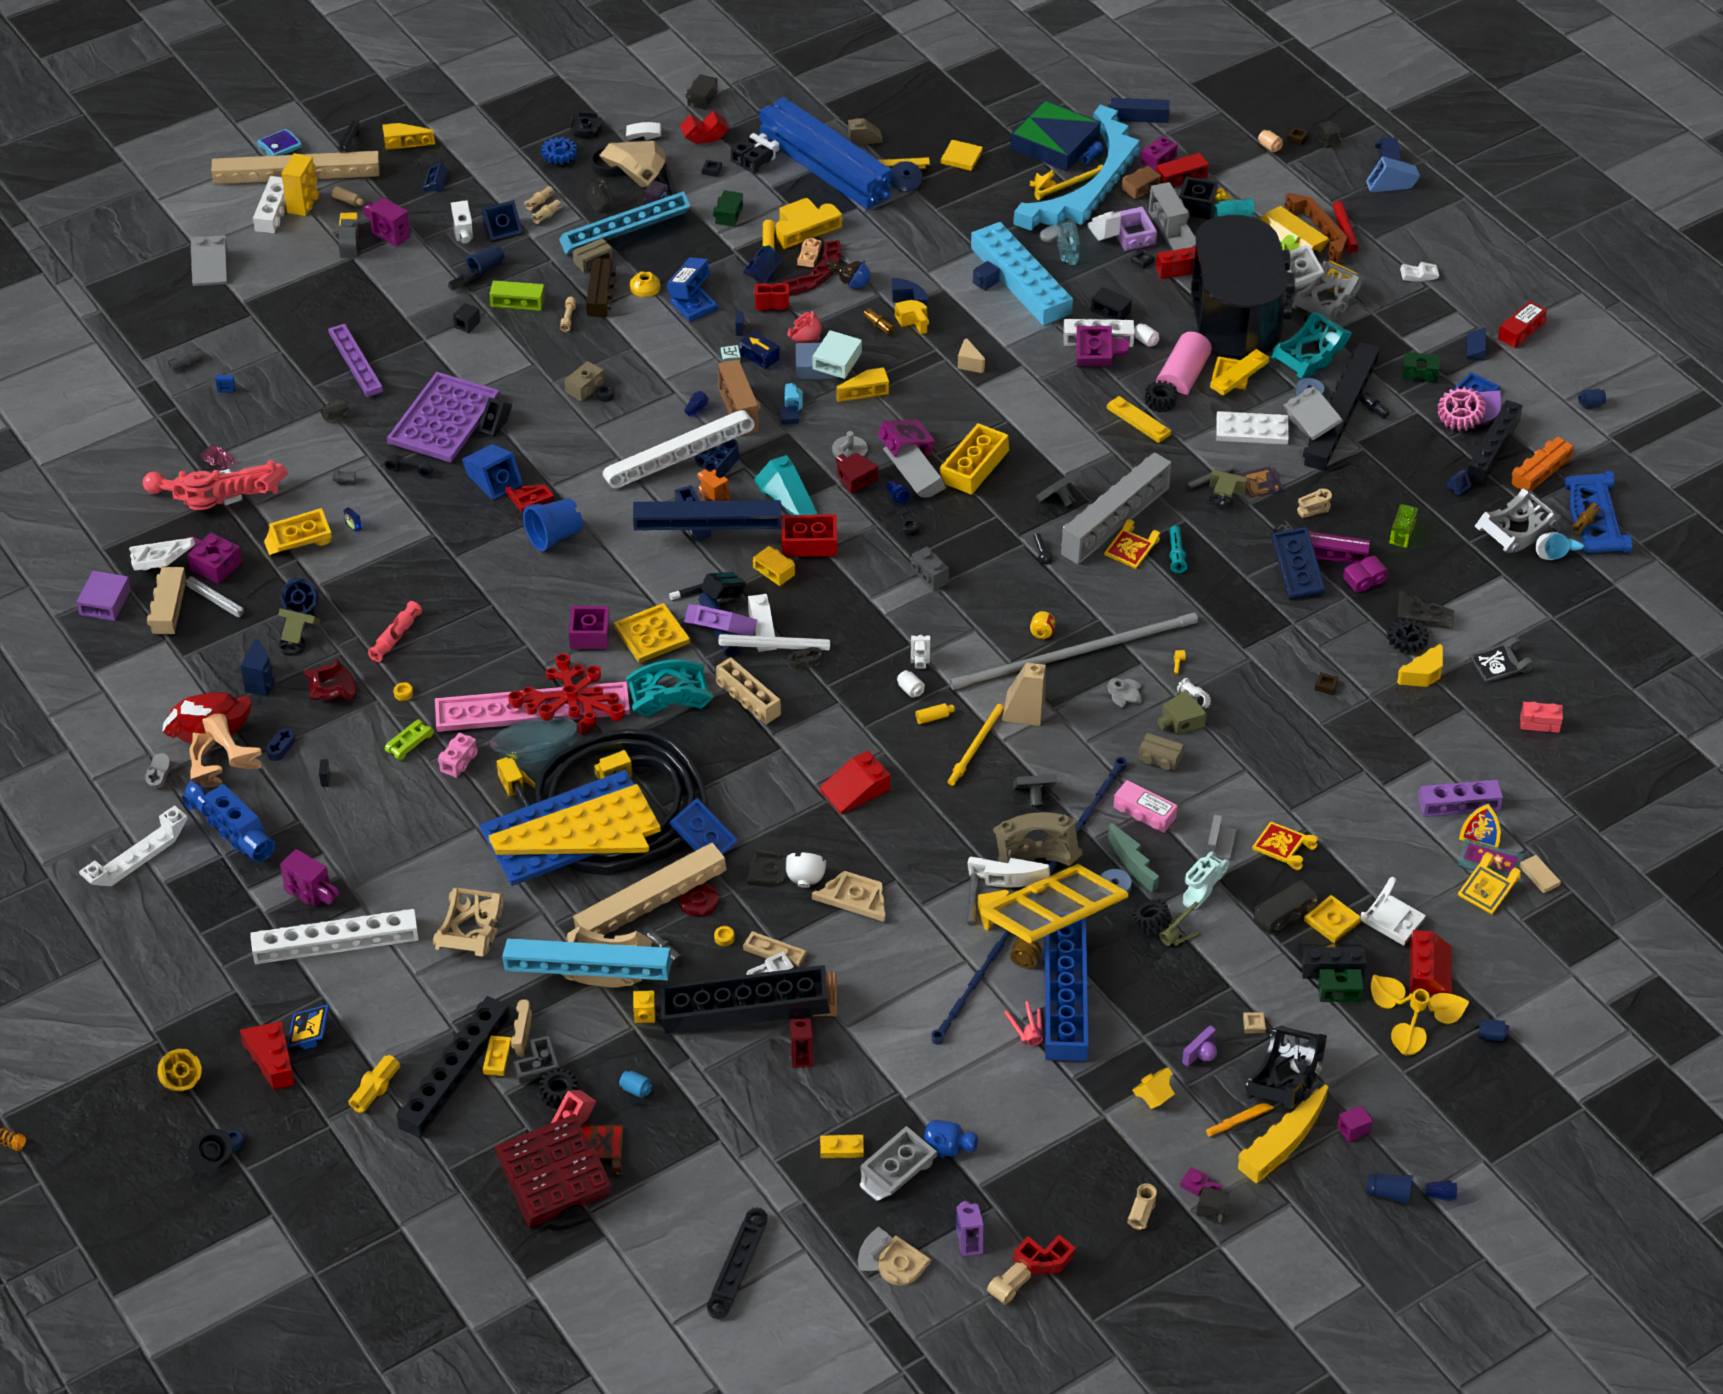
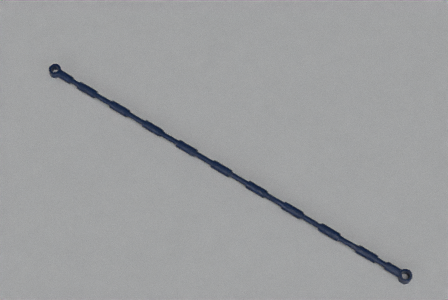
M1124 757L1116 758L1115 766L1110 772L1109 778L1104 781L1091 805L1086 808L1079 818V823L1075 827L1076 835L1094 812V808L1099 800L1104 797L1110 788L1111 782L1116 779L1120 771L1126 769L1127 760ZM1051 861L1049 863L1050 876L1059 862ZM1031 893L1027 898L1034 901L1039 893ZM1023 905L1012 920L1020 923L1027 907ZM1006 930L1000 941L996 942L988 954L987 960L968 984L969 987L963 996L957 1000L949 1012L947 1020L943 1021L938 1030L932 1032V1042L934 1044L940 1045L944 1042V1035L951 1026L952 1020L957 1017L965 1005L966 999L972 990L977 987L985 975L986 969L995 960L1011 932Z

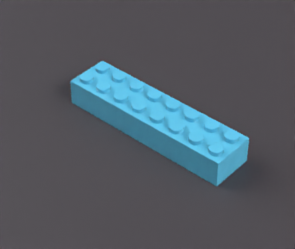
M1001 222L971 233V249L984 263L989 261L1000 268L999 279L1042 325L1072 314L1073 298Z

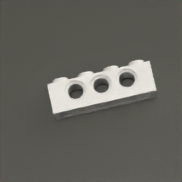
M270 176L253 217L254 229L257 232L275 233L276 228L280 226L281 216H284L286 206L282 177Z
M1064 319V346H1076L1077 326H1112V338H1126L1129 342V347H1133L1134 320Z

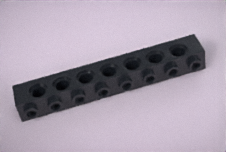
M486 996L483 1002L477 1005L476 1011L471 1017L467 1018L464 1027L460 1032L456 1033L451 1045L444 1049L442 1057L433 1064L427 1077H423L420 1086L415 1092L411 1093L406 1105L399 1109L396 1118L400 1130L421 1139L488 1048L490 1035L497 1036L510 1018L509 1006Z

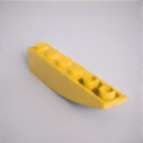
M1325 1084L1320 1089H1315L1306 1101L1303 1100L1297 1105L1293 1112L1285 1114L1281 1122L1277 1125H1272L1263 1137L1259 1136L1250 1148L1242 1150L1238 1156V1169L1257 1184L1285 1161L1300 1145L1317 1120L1327 1098L1328 1086Z

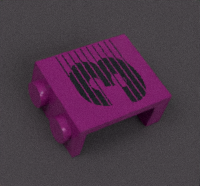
M885 420L878 432V436L894 457L898 456L902 445H916L924 456H929L935 440L919 420Z

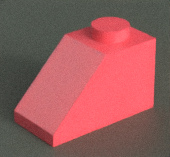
M582 1090L567 1091L551 1123L576 1114L580 1125H582L588 1119L597 1101Z

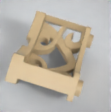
M458 887L453 888V891L449 894L450 906L446 919L441 928L434 934L433 944L436 945L435 950L447 947L475 951L476 956H485L490 950L489 942H494L498 931L494 927L498 919H501L505 894ZM462 893L474 895L475 904L471 906L469 898L466 897V904L461 905ZM478 895L492 897V899L479 902ZM479 913H482V917L485 915H487L488 917L485 919H481ZM475 915V920L482 929L473 930L466 935L463 934L458 925Z
M581 926L569 932L566 938L568 942L646 947H651L652 940L638 931L627 935L615 936L614 939L604 938L603 934L589 931ZM561 974L570 981L602 987L631 986L642 981V979Z

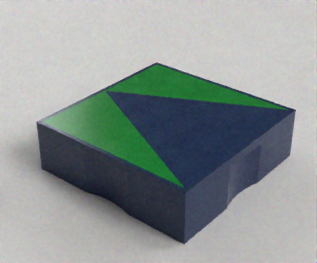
M1044 100L1011 133L1010 149L1039 159L1048 165L1067 172L1078 161L1081 154L1100 138L1101 122Z

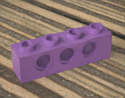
M1498 780L1420 786L1418 795L1423 817L1472 813L1477 808L1488 803L1494 811H1499L1503 800Z

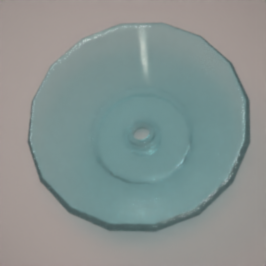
M553 717L550 721H544L542 718L527 720L500 731L492 738L490 747L497 753L524 763L541 762L557 754L576 733L578 725L572 719L564 717Z

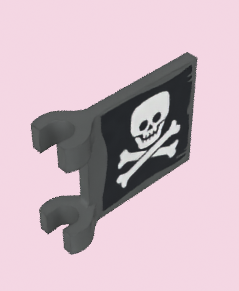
M1517 636L1510 638L1504 644L1470 654V659L1485 683L1519 672L1530 673L1533 671L1530 666L1533 665L1530 657L1518 662L1513 652L1520 650L1518 646L1520 640Z

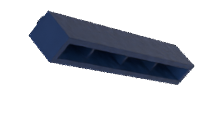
M781 500L633 502L634 531L781 529Z

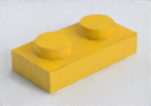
M490 1035L483 1074L505 1075L511 1048V1037Z
M863 1135L820 1136L821 1158L864 1157Z

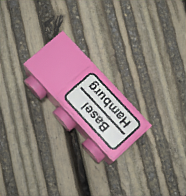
M1126 780L1114 796L1113 808L1165 833L1176 819L1178 805Z

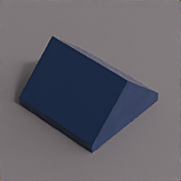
M514 200L482 208L483 227L490 241L523 233Z

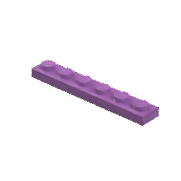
M341 324L329 328V335L366 397L383 392L381 383L346 325Z

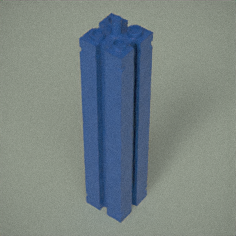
M782 97L774 102L773 107L768 105L759 110L760 121L763 123L760 126V134L767 135L769 142L774 140L779 142L780 151L857 204L862 205L866 210L875 206L879 200L883 201L891 196V185L889 184L891 182L890 168L885 167L883 163L794 103L789 102L787 98Z

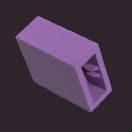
M92 571L77 600L79 615L115 621L131 590L128 576Z

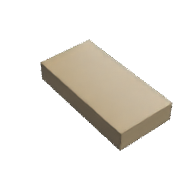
M1537 855L1520 862L1519 867L1543 894L1560 886L1561 881Z

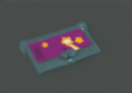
M1465 838L1457 866L1474 871L1484 854L1489 852L1493 855V863L1488 868L1507 879L1513 868H1519L1520 862L1524 859V854L1514 853Z

